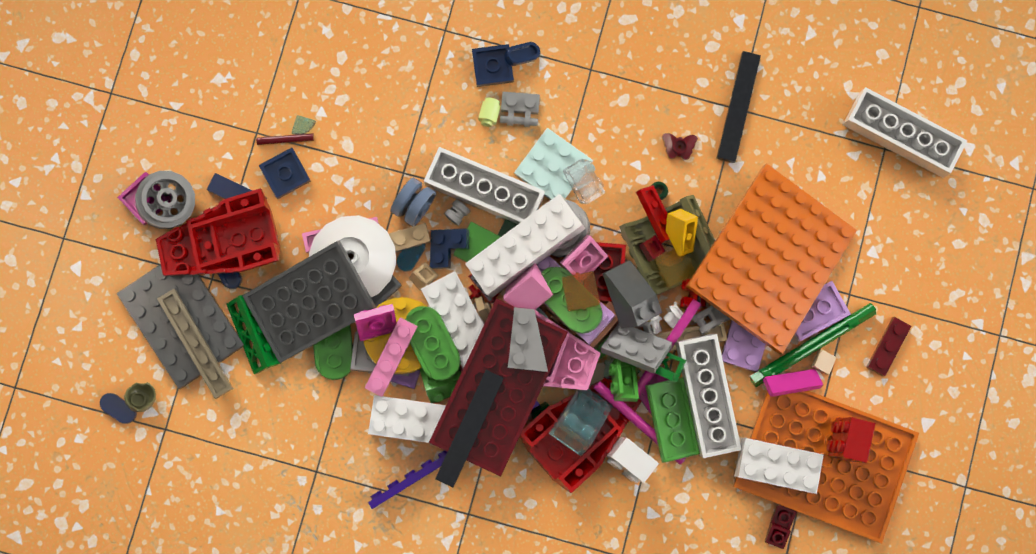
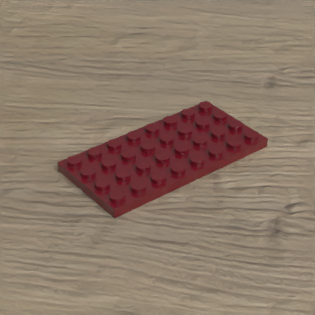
M496 298L429 443L448 452L485 370L491 371L504 379L466 461L501 477L568 331L536 317L548 372L508 368L514 306Z

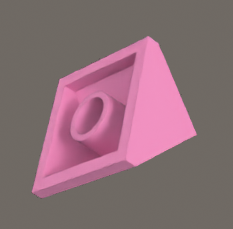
M586 235L560 261V264L582 283L608 255L590 235Z
M533 264L506 287L503 299L516 308L535 310L553 294L537 264Z

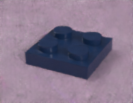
M509 44L472 49L477 87L514 82L512 65L506 62L504 56L509 48Z
M293 148L259 165L277 199L311 182Z

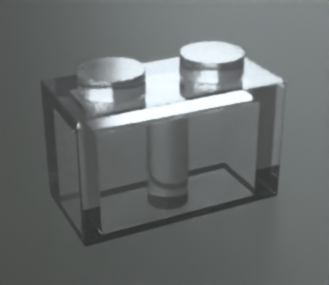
M580 159L564 169L563 173L579 203L587 205L603 195L605 191L602 180L594 172L595 167L593 163L586 159Z

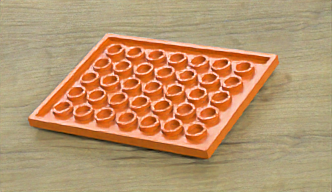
M766 163L759 171L686 287L775 352L783 354L857 230Z
M766 391L750 439L824 454L817 494L736 477L733 487L882 544L919 432L811 391L770 397L768 391ZM854 417L876 423L867 463L849 462L828 456L827 444L832 439L831 425L833 421H836V418Z

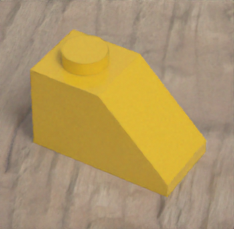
M682 209L668 213L666 233L677 255L681 257L694 252L698 217Z

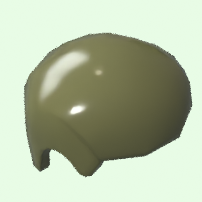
M148 382L133 384L126 390L124 395L126 406L134 412H144L150 409L156 399L155 389Z

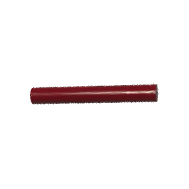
M314 133L257 137L256 142L257 145L314 141Z

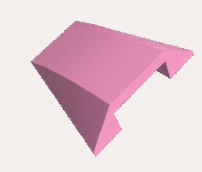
M535 310L536 317L563 329ZM568 332L543 386L588 390L600 352Z

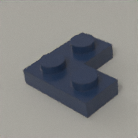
M469 229L431 230L430 268H451V249H469Z

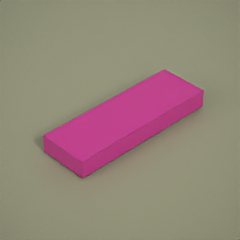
M816 369L767 376L763 379L770 397L820 389L823 386Z

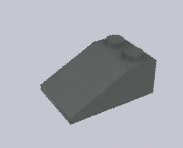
M630 260L603 273L621 329L640 326L662 313L656 293Z

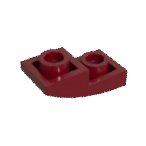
M777 504L766 534L765 543L784 549L797 511Z

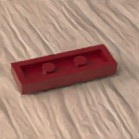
M892 317L866 367L881 376H886L911 325L896 317Z

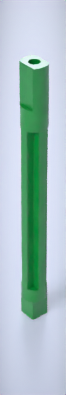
M871 303L867 304L752 374L750 381L755 387H758L764 383L763 379L765 377L780 374L876 315V308Z

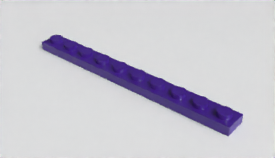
M537 400L534 404L533 409L540 405ZM444 450L439 453V458L434 462L430 459L421 465L422 469L418 472L412 470L405 474L404 477L406 479L400 483L396 480L387 486L389 490L384 493L380 490L370 496L372 500L368 504L371 509L441 467L447 451Z

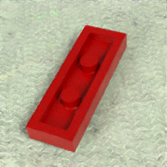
M654 185L638 190L636 194L660 243L670 241L666 233L668 213Z

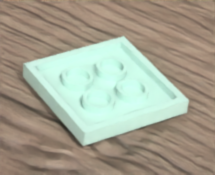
M547 128L515 170L514 174L527 184L544 190V196L550 200L558 194L566 199L593 160Z

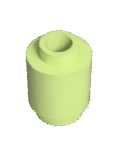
M487 97L482 102L478 117L481 125L486 127L496 125L501 108L499 100Z

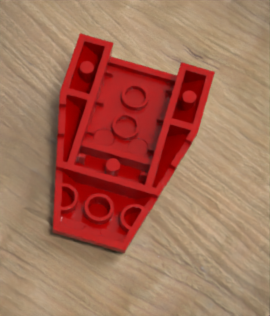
M261 188L224 199L215 207L203 211V214L198 217L189 219L184 225L177 226L155 239L164 276L244 272L277 262L280 255V244L273 214Z
M612 376L600 380L611 390ZM598 382L589 386L588 390H580L560 402L547 407L522 430L520 435L530 455L554 482L569 493L574 492L602 465L605 457L611 451L614 443L630 421L594 389ZM638 399L637 402H623L635 412L642 401Z

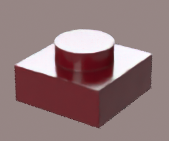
M656 235L639 245L649 262L665 252Z

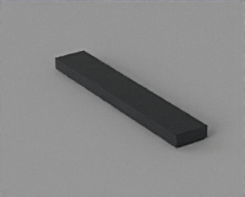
M746 51L741 53L716 159L732 163L736 162L761 55Z
M485 370L435 480L452 488L454 487L503 382V377Z

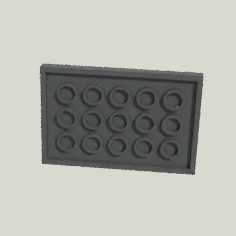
M340 240L242 295L279 363L354 323V314L363 310L368 311L377 308Z
M160 264L116 294L178 389H182L201 376L157 298L172 289H176L218 363L241 349L244 344L198 274L164 276Z

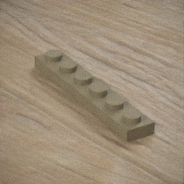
M172 289L157 298L214 398L217 399L233 389L231 383L176 289Z

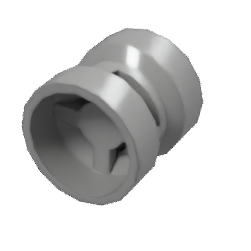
M456 199L452 203L451 209H447L444 215L459 226L462 218L467 216L470 210Z

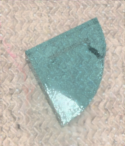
M297 115L291 133L294 135L305 134L314 127L316 121Z

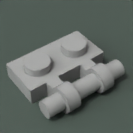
M502 92L501 112H508V116H500V123H506L507 126H513V124L524 125V127L537 126L538 119L531 118V114L538 115L540 94ZM514 113H524L525 118L514 117Z

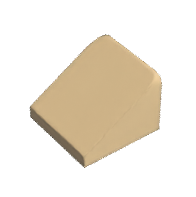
M425 262L412 272L409 279L422 291V288L431 284L439 275Z
M819 349L811 368L830 375L837 357L825 350Z

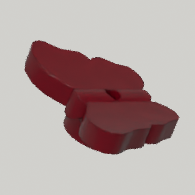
M665 133L662 136L666 153L670 159L681 156L682 159L688 160L698 139L695 135H689L684 139L682 137L676 138L670 133Z

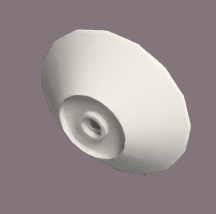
M359 215L340 217L326 224L314 237L309 257L340 240L347 255H354L351 262L369 295L373 297L379 294L391 281L396 266L395 246L388 232L376 221Z

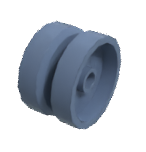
M413 177L397 195L390 212L398 218L405 215L404 221L414 227L430 208L435 199L436 192L429 187L422 189V182Z

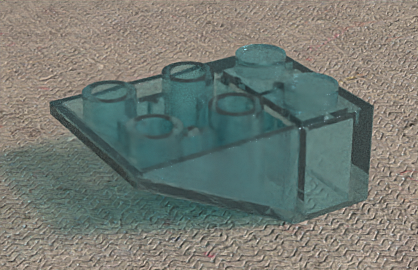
M577 389L554 423L549 434L582 456L592 445L613 406L590 389Z

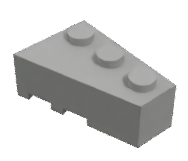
M514 307L508 368L548 372L535 310Z

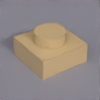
M481 296L475 299L478 313L485 323L492 308L489 302L485 303Z

